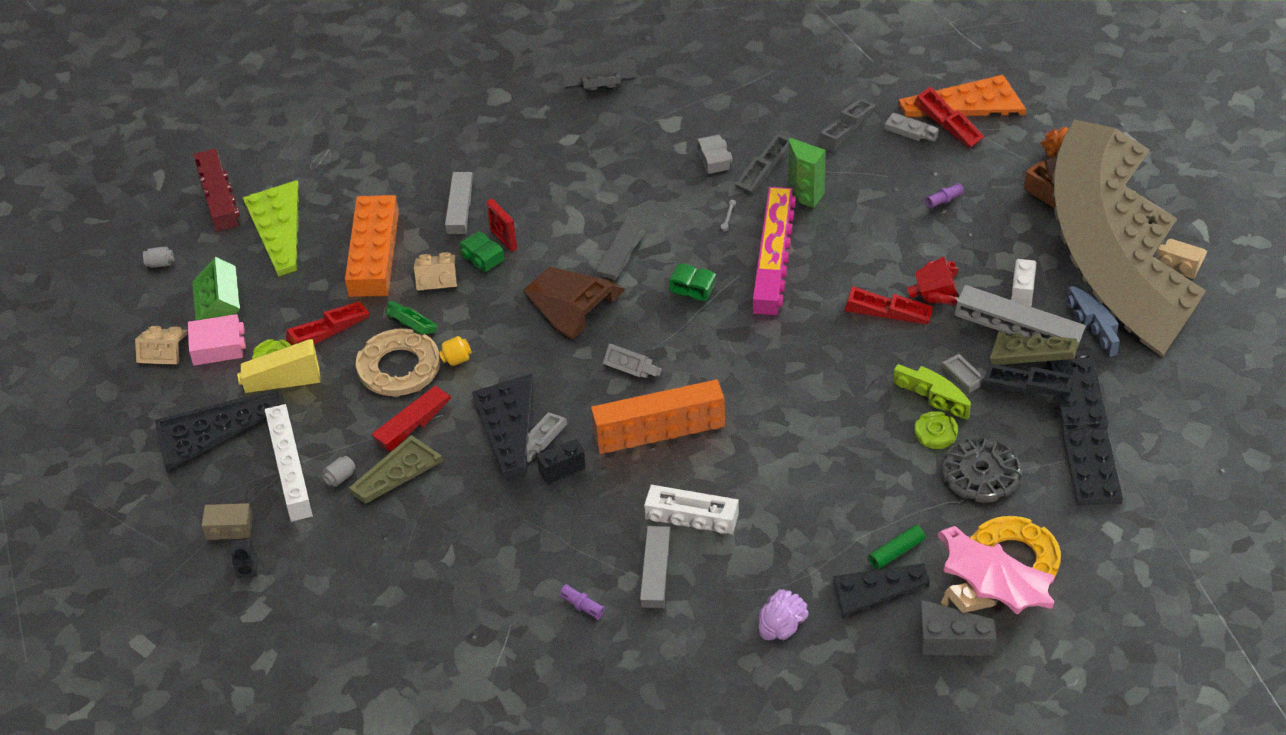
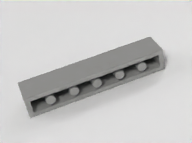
M967 285L962 290L954 316L1010 335L1021 333L1023 337L1041 335L1043 339H1048L1051 336L1076 338L1078 347L1086 325Z

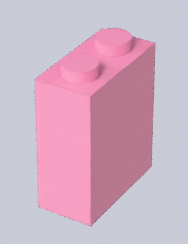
M237 314L188 322L189 353L193 366L243 358L242 349H246V343L242 334H245L243 322H239Z

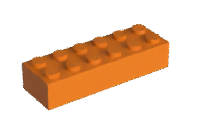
M396 195L357 196L345 275L348 297L389 296L399 215Z
M718 379L592 406L593 435L599 454L725 427V398Z

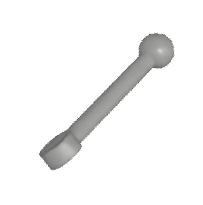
M735 200L728 202L729 209L724 223L721 224L722 231H728L729 229L728 222L732 209L736 205Z

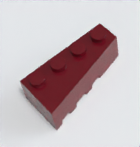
M216 148L193 154L215 231L239 226L237 218L240 217L237 206L234 207L236 205L234 194H230L232 193L230 181L226 182L229 180L226 169L222 170Z

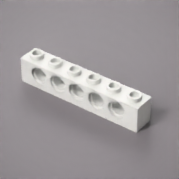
M286 404L265 409L290 520L292 522L312 517Z

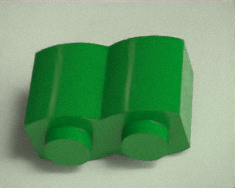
M480 231L475 232L459 243L461 256L465 260L468 259L477 269H481L484 272L504 261L503 249Z
M678 264L669 279V290L682 296L688 295L700 301H707L716 285V274L707 269H696L688 264Z

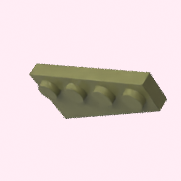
M998 332L990 361L991 364L1006 365L1075 359L1078 342L1076 338L1051 336L1048 339H1043L1041 335L1023 337L1021 333H1014L1013 336H1009L1005 332Z
M411 435L349 487L350 493L366 504L443 462L442 455Z

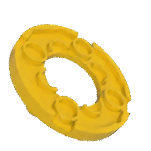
M1017 516L997 517L980 525L974 535L970 537L972 540L990 547H994L996 543L1006 540H1018L1026 543L1033 549L1036 555L1033 569L1052 574L1054 578L1058 573L1061 552L1057 540L1048 529L1031 523L1032 520Z

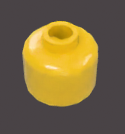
M456 336L442 343V351H439L443 363L448 362L450 366L455 367L467 362L472 351L466 339Z

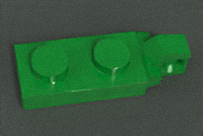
M395 301L387 303L385 313L391 318L398 319L402 325L411 327L415 330V333L424 335L436 332L437 324L413 309L403 307Z

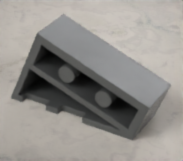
M921 600L920 630L922 655L994 656L996 644L994 619L968 612L962 613L957 609Z

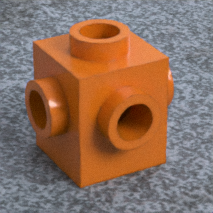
M1067 127L1049 131L1045 134L1046 138L1040 142L1049 158L1057 157L1063 137L1068 131Z

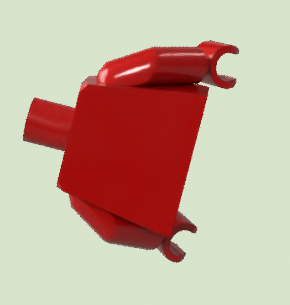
M941 257L936 261H929L923 268L916 271L915 276L918 283L907 287L911 299L922 295L926 304L936 303L955 307L959 300L957 298L959 294L953 277L957 276L959 270L958 267H955V262L949 261L947 263L945 257Z

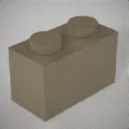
M250 504L205 505L201 525L205 539L250 538L253 522Z

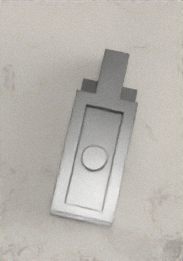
M892 113L885 123V130L918 141L920 139H927L935 142L938 138V128L896 113Z
M614 344L608 345L603 364L637 377L647 378L648 374L660 376L662 370L660 367L651 365L653 360L649 359V357Z
M548 412L529 432L527 444L528 463L535 458L536 453H541L568 424L566 418Z

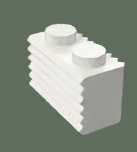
M1016 260L1012 301L1027 306L1032 305L1036 261Z

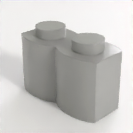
M719 134L697 139V151L707 174L730 170V164L733 162L731 152H727L725 139L722 140Z

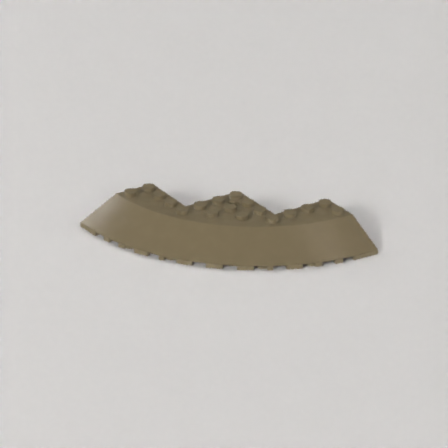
M1074 119L1059 147L1055 160V171L1053 172L1054 192L1052 195L1055 199V217L1061 226L1060 234L1064 244L1068 245L1071 252L1069 256L1073 264L1081 270L1083 281L1090 284L1093 288L1092 293L1101 304L1105 303L1113 317H1118L1125 324L1124 328L1130 333L1133 331L1141 338L1140 342L1163 357L1206 290L1153 257L1177 218L1126 186L1150 150L1116 128Z

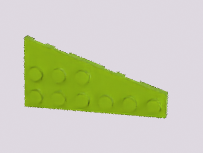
M298 180L242 197L278 277L297 271Z

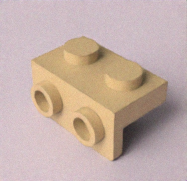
M967 582L948 587L944 592L945 595L941 604L943 606L955 604L962 613L996 606L999 600L977 597L973 587Z

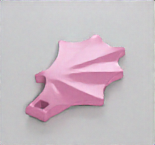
M956 526L938 532V538L944 543L949 552V557L943 571L964 578L973 587L977 597L998 599L1009 606L1015 614H1019L1029 606L1053 608L1054 600L1048 593V587L1054 581L1052 574L1025 566L1007 555L998 543L994 547L980 544L967 537Z

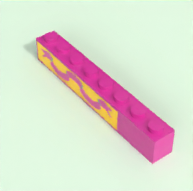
M769 187L753 295V314L778 315L779 307H783V295L780 294L785 292V280H782V278L787 276V266H784V263L788 264L789 252L786 249L790 250L791 237H788V235L792 236L793 224L790 222L794 221V210L791 209L796 206V196H792L793 188Z

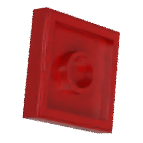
M493 199L486 201L490 231L511 252L516 250L517 242L514 220Z

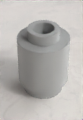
M168 246L150 248L147 251H143L145 267L158 268L170 266L171 262L174 261L173 251L169 250Z
M348 456L339 457L323 469V480L329 486L337 487L353 475V471L356 469L355 464Z

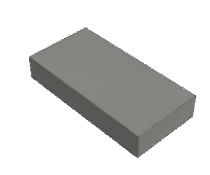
M960 354L942 362V368L968 393L984 385L985 377Z

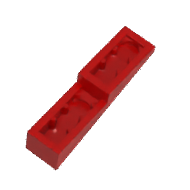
M931 86L916 97L914 105L968 148H972L984 138L983 134L959 109L955 112Z
M852 286L844 311L928 325L933 307L893 294L890 299Z
M360 301L325 311L323 319L287 329L286 341L292 346L313 339L315 345L368 318L370 313Z
M435 385L371 434L373 439L379 446L391 453L418 425L423 428L450 401L451 396Z

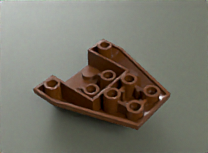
M549 266L523 292L558 332L573 340L586 328L585 315L603 299L613 303L625 291V288L608 279Z

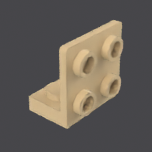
M161 326L149 327V329L142 332L135 339L136 363L178 364V342L188 334V330H181V327H169V329H161Z

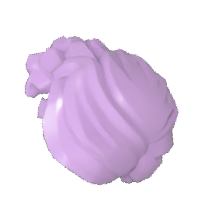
M779 589L773 596H769L767 604H764L759 612V635L764 640H774L776 638L785 640L796 632L798 623L804 622L809 615L806 602L799 598V594L791 595V591Z

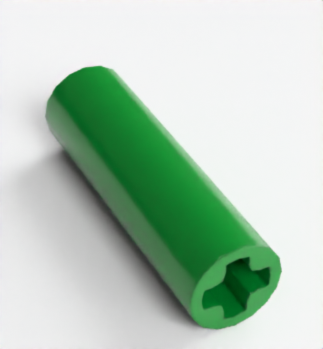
M918 525L907 529L868 555L870 565L875 570L883 568L926 539L924 531Z

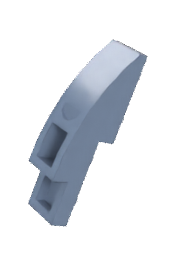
M1075 286L1069 287L1066 303L1073 310L1076 321L1086 325L1085 329L1091 328L1092 333L1098 337L1101 348L1107 352L1109 357L1116 356L1120 343L1117 337L1119 324L1116 319L1094 297Z

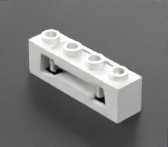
M651 485L645 502V519L654 522L671 523L677 526L682 525L696 529L711 530L718 533L733 534L739 514L738 499ZM661 494L673 495L675 500H672L671 497H668V499L661 498ZM711 502L724 504L725 506L724 508H717V505H710Z

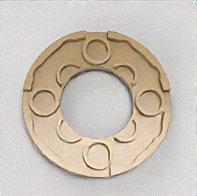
M393 329L375 335L366 342V346L362 351L358 352L356 357L357 374L362 384L375 393L393 397L420 391L435 378L440 367V355L435 342L426 334L420 335L414 333V330ZM394 350L411 351L419 360L414 371L409 372L408 375L403 377H390L386 373H381L378 369V363L386 353Z

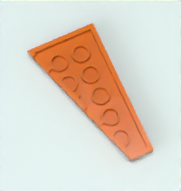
M1004 75L936 90L938 95L955 112L959 109L964 116H988L990 113L1000 112L1001 115H1008L1009 112H1018L1019 115H1026V108ZM918 95L899 99L898 106L905 117H928L926 113L913 104Z

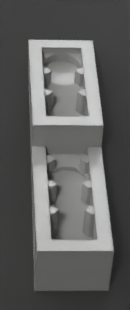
M453 172L445 222L447 234H467L472 172Z
M647 526L640 597L641 607L665 608L670 527Z

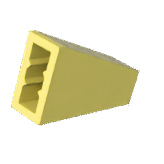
M313 339L241 363V372L237 373L239 385H243L244 392L249 393L320 383V368Z

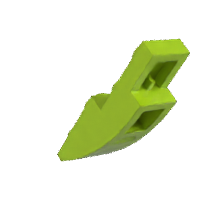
M898 364L894 369L893 384L928 397V405L957 417L969 419L971 402L949 380L923 366L918 371Z

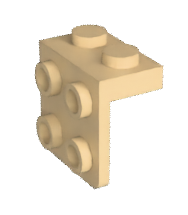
M1168 239L1165 245L1160 244L1156 259L1181 275L1195 279L1207 251L1187 243Z
M450 252L439 253V256L431 257L430 254L419 255V258L415 259L414 264L416 289L427 290L457 287L455 255H451Z

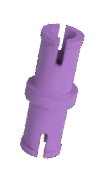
M956 183L949 188H941L937 193L927 196L925 198L927 207L932 209L939 204H947L951 199L963 195V186L960 183Z
M568 584L564 585L560 592L562 593L559 594V597L573 604L576 610L584 611L596 620H599L604 614L602 611H605V607L591 600L586 593L581 594Z

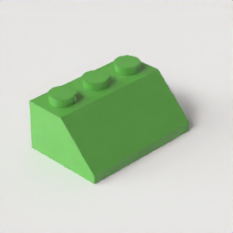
M790 138L788 144V185L790 188H793L792 194L796 196V202L814 208L825 194L826 150Z
M214 257L192 282L195 321L234 315L240 308L235 266Z

